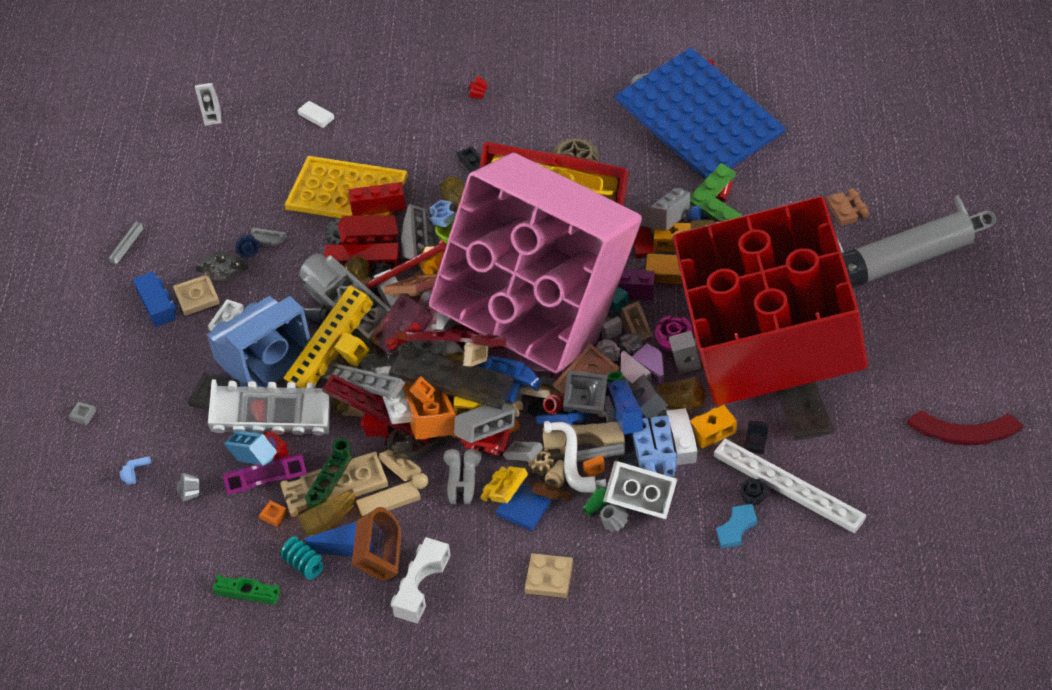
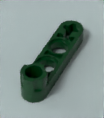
M346 438L333 442L331 455L305 496L308 509L316 511L325 505L353 457L352 451ZM333 466L339 467V470L336 472L328 471ZM322 482L330 483L326 488L319 487Z

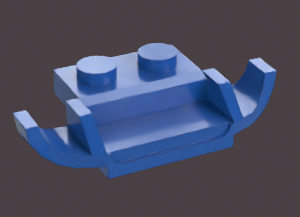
M491 355L487 358V361L474 365L469 373L473 377L475 374H480L483 377L479 388L495 389L494 400L512 404L521 387L524 388L525 385H528L535 391H538L542 383L536 374L523 362Z

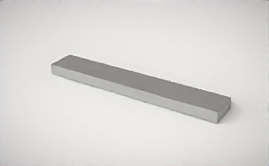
M333 362L327 367L326 373L321 376L327 382L330 376L334 374L370 393L392 399L396 398L405 384L400 378Z

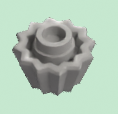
M185 473L181 475L180 482H177V494H181L182 502L199 496L198 477Z
M607 504L606 507H603L600 518L605 530H610L612 533L614 531L618 532L620 528H624L625 523L628 522L627 517L629 514L621 506Z

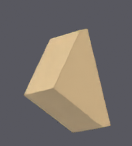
M639 301L621 308L622 328L627 334H637L642 341L653 336Z

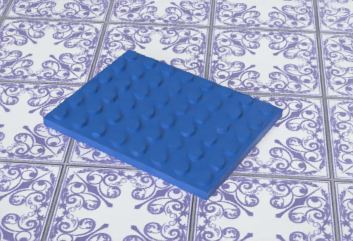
M692 47L615 94L617 102L705 180L721 163L731 169L785 133L786 127Z

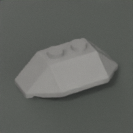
M409 204L401 228L402 255L410 260L422 254L425 247L437 246L440 241L435 232L436 225H432L427 210Z

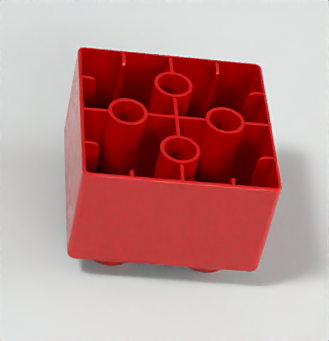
M818 196L682 231L673 235L674 248L695 339L715 405H724L862 371L868 367L858 304L827 204L823 197Z

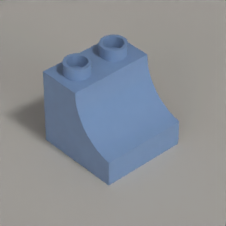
M268 296L258 303H251L241 314L228 322L217 324L207 334L214 360L240 387H248V382L250 381L256 382L257 387H267L268 382H279L284 378L310 341L304 309L291 296L281 302H277L271 296Z

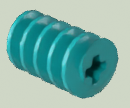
M296 536L291 537L280 550V557L308 580L316 578L324 568V563L321 562L322 556L316 555V551L311 550L308 545H305L303 541H299V538Z

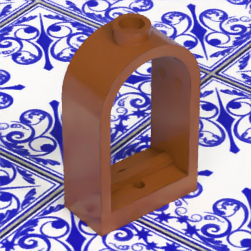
M377 507L358 520L352 557V566L382 582L398 575L401 544L399 522L386 508ZM373 521L379 525L384 534L383 559L369 552Z

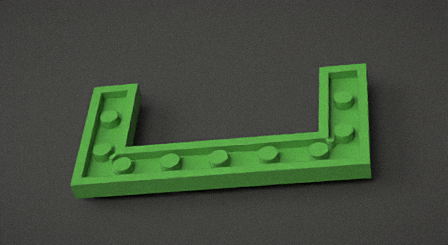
M721 163L690 195V205L700 206L701 212L716 222L743 216L715 198L736 176V172Z

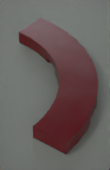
M422 329L399 330L397 338L405 341H458L488 347L506 345L505 337L493 334L479 336L478 332L434 329V331L422 332Z
M921 409L907 420V425L923 435L933 436L942 439V442L956 445L990 444L991 441L1006 439L1023 429V424L1009 413L997 420L984 424L960 425L937 419Z

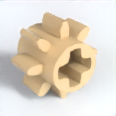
M542 450L532 461H528L532 473L536 472L540 476L548 473L550 467L554 466L551 453H546Z

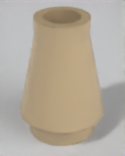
M556 461L555 465L545 475V483L558 488L563 486L565 478L564 461Z

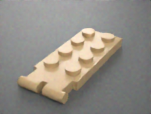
M376 451L351 460L323 507L388 487V481ZM333 466L328 471L336 472L339 470V467ZM321 469L299 476L300 479L289 483L288 481H282L280 483L292 517L297 516L298 512L308 509L305 496ZM322 482L319 487L326 488L330 483Z

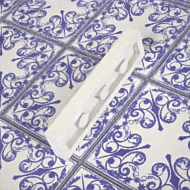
M395 366L375 368V373L399 378ZM403 389L400 390L395 399L383 396L392 424L412 422V414Z

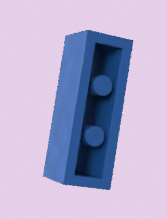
M154 271L133 279L136 291L155 328L176 319L174 314L177 311L173 301L169 302V293L167 289L162 288L164 287L160 277H156Z
M615 380L607 383V396L609 395L615 410V418L623 434L643 431L642 410L626 380Z

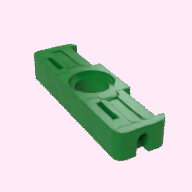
M218 574L216 577L217 583L213 584L215 595L275 605L280 594L277 583L276 586L261 584L259 580L242 577L232 579ZM244 586L252 587L248 593L241 592V589Z

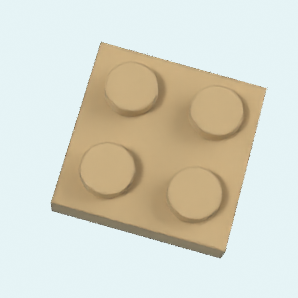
M208 274L173 286L184 316L220 304Z
M531 553L525 593L567 598L573 558Z

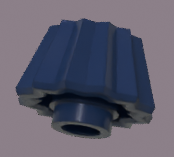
M241 234L237 238L234 247L237 250L236 253L240 254V257H254V254L258 253V248L260 247L258 244L259 240L255 239L251 234Z

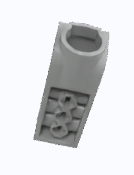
M317 253L309 257L302 265L299 274L306 291L322 306L325 305L330 310L334 308L349 285L368 295L373 302L371 309L364 315L359 326L353 332L372 349L401 325L397 314L332 256L329 255L326 258L323 254Z

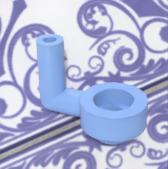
M150 456L128 461L123 466V470L120 471L121 481L125 482L126 485L136 484L134 468L151 464Z

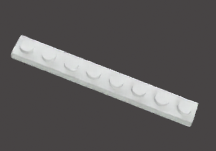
M724 439L714 451L715 458L754 479H760L761 482H765L770 488L853 533H856L866 519V514L727 439Z

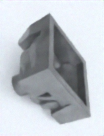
M568 370L563 404L564 411L573 412L575 409L577 412L594 413L602 417L608 375Z

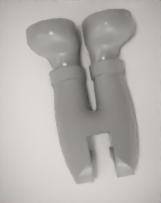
M454 449L446 450L443 458L446 464L450 466L447 483L449 503L456 505L457 492H464V505H469L475 488L474 468L481 461V453L474 449L465 451L463 481L460 482L462 455Z

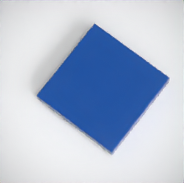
M521 484L508 504L501 503L496 510V515L533 531L551 504L552 499L537 495L532 492V488Z

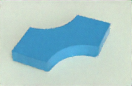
M752 504L732 507L730 520L726 524L716 527L721 549L740 546L743 533L757 525V518Z

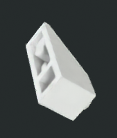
M213 84L195 85L205 126L222 123L221 109Z
M686 408L666 411V416L668 415L674 452L676 453V464L696 463L697 447Z

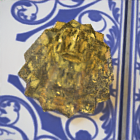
M354 256L344 265L357 279L364 280L367 278L369 263L364 258Z

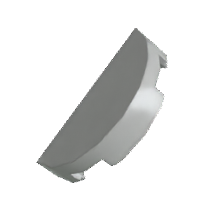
M252 228L251 231L252 236L259 240L258 244L262 247L277 246L287 237L286 232Z

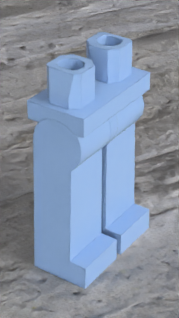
M668 415L650 417V426L648 418H642L645 429L630 433L639 467L655 473H664L665 476L674 477L675 471H677L676 453L674 452ZM658 422L665 423V426L657 427L655 426V424Z

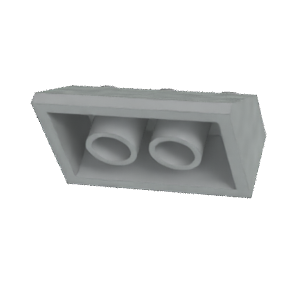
M674 188L641 214L642 221L640 226L667 231L688 214L690 209V192L684 191L682 188Z

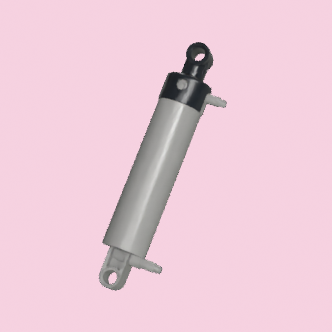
M959 195L953 197L958 210L956 213L846 252L843 251L838 240L852 288L971 245L974 242L975 233L993 226L996 222V216L991 211H984L969 217Z

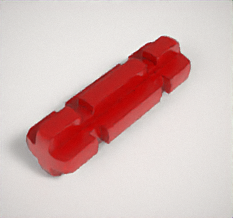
M415 322L409 326V329L405 328L403 330L421 329V327ZM398 333L394 335V338L390 337L385 341L390 350L398 347V344L401 345L406 342L397 338Z

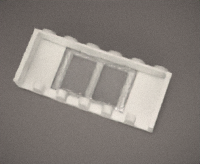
M212 380L208 425L210 431L215 433H235L239 430L260 434L272 431L278 435L284 433H293L295 435L329 434L331 396L322 392V389L316 388L314 383H307V388H296L295 383L289 382L287 383V388H278L275 382H268L267 387H257L256 382L250 381L248 382V387H237L235 381H229L228 386H218L216 380Z

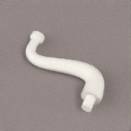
M545 421V434L550 433L552 430H562L566 434L564 475L568 485L572 489L584 493H594L597 488L607 487L606 479L596 480L595 476L581 477L578 474L577 436L572 426L564 422L550 423Z

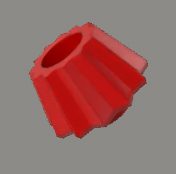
M477 75L475 81L471 80L469 84V98L483 99L488 83L479 75Z

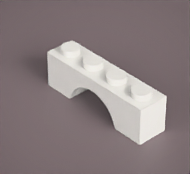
M426 537L423 544L418 546L416 558L410 562L406 578H402L399 586L400 590L397 595L393 596L391 601L395 617L418 624L426 607L424 595L417 589L418 585L426 576L443 572L451 556L449 544Z

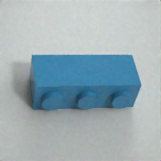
M237 430L224 443L239 462L263 466L273 460V456L277 453L267 438L260 433Z

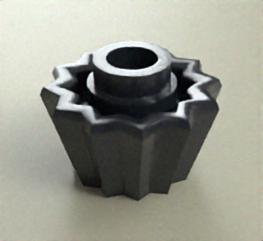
M745 479L744 483L740 484L741 489L739 490L744 502L753 506L763 502L768 488L765 486L766 483L761 482L760 479Z

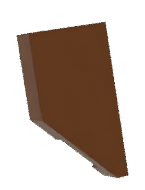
M537 481L532 489L533 493L548 499L557 500L559 497L570 501L573 493L541 481Z

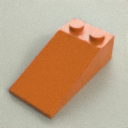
M437 372L421 375L435 389L425 403L421 402L409 391L420 376L418 374L398 376L405 382L402 389L412 414L410 425L415 439L453 435L455 412Z

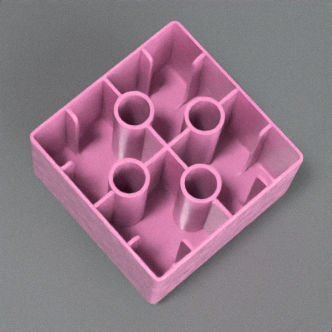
M510 153L468 175L429 305L432 309L484 336L493 334L505 337L506 345L504 347L554 373H559L575 361L590 343L593 346L596 345L642 217L640 214L516 153ZM462 287H466V288L473 289V290L480 291V292L487 293V294H486V295H482V294H479V293H476V292H473V291H469V290L463 289Z

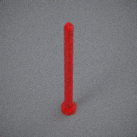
M440 240L438 242L439 245L367 282L365 286L370 290L442 251L445 252V243L443 240Z

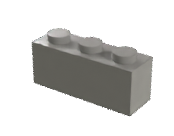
M498 400L455 416L454 435L469 443H473L514 427L515 408Z

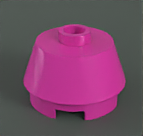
M668 315L659 321L655 329V337L664 351L673 354L669 337L691 331L693 335V329L685 317L680 319L677 317L672 318V315Z

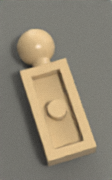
M393 447L380 453L379 460L405 482L412 479V483L417 489H423L427 486L428 477L420 473L421 468L398 449Z

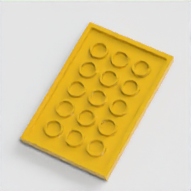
M308 156L285 202V210L335 218L352 216L348 189L402 182L404 186L408 173L404 170ZM384 212L370 215H391L392 212Z

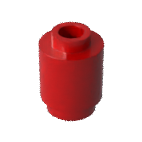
M565 393L547 396L543 402L545 411L550 414L567 412L563 409Z

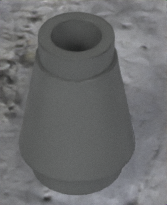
M326 306L304 308L305 318L322 324L331 312Z

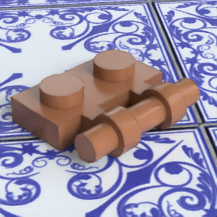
M854 188L848 190L850 196L847 197L843 192L826 197V203L840 226L857 222L858 215H862L863 218H867L870 215L867 205L861 201L860 194Z

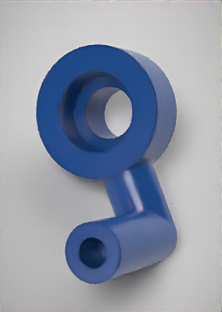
M692 206V209L688 210V220H691L692 224H700L701 217L710 218L701 212L700 206Z

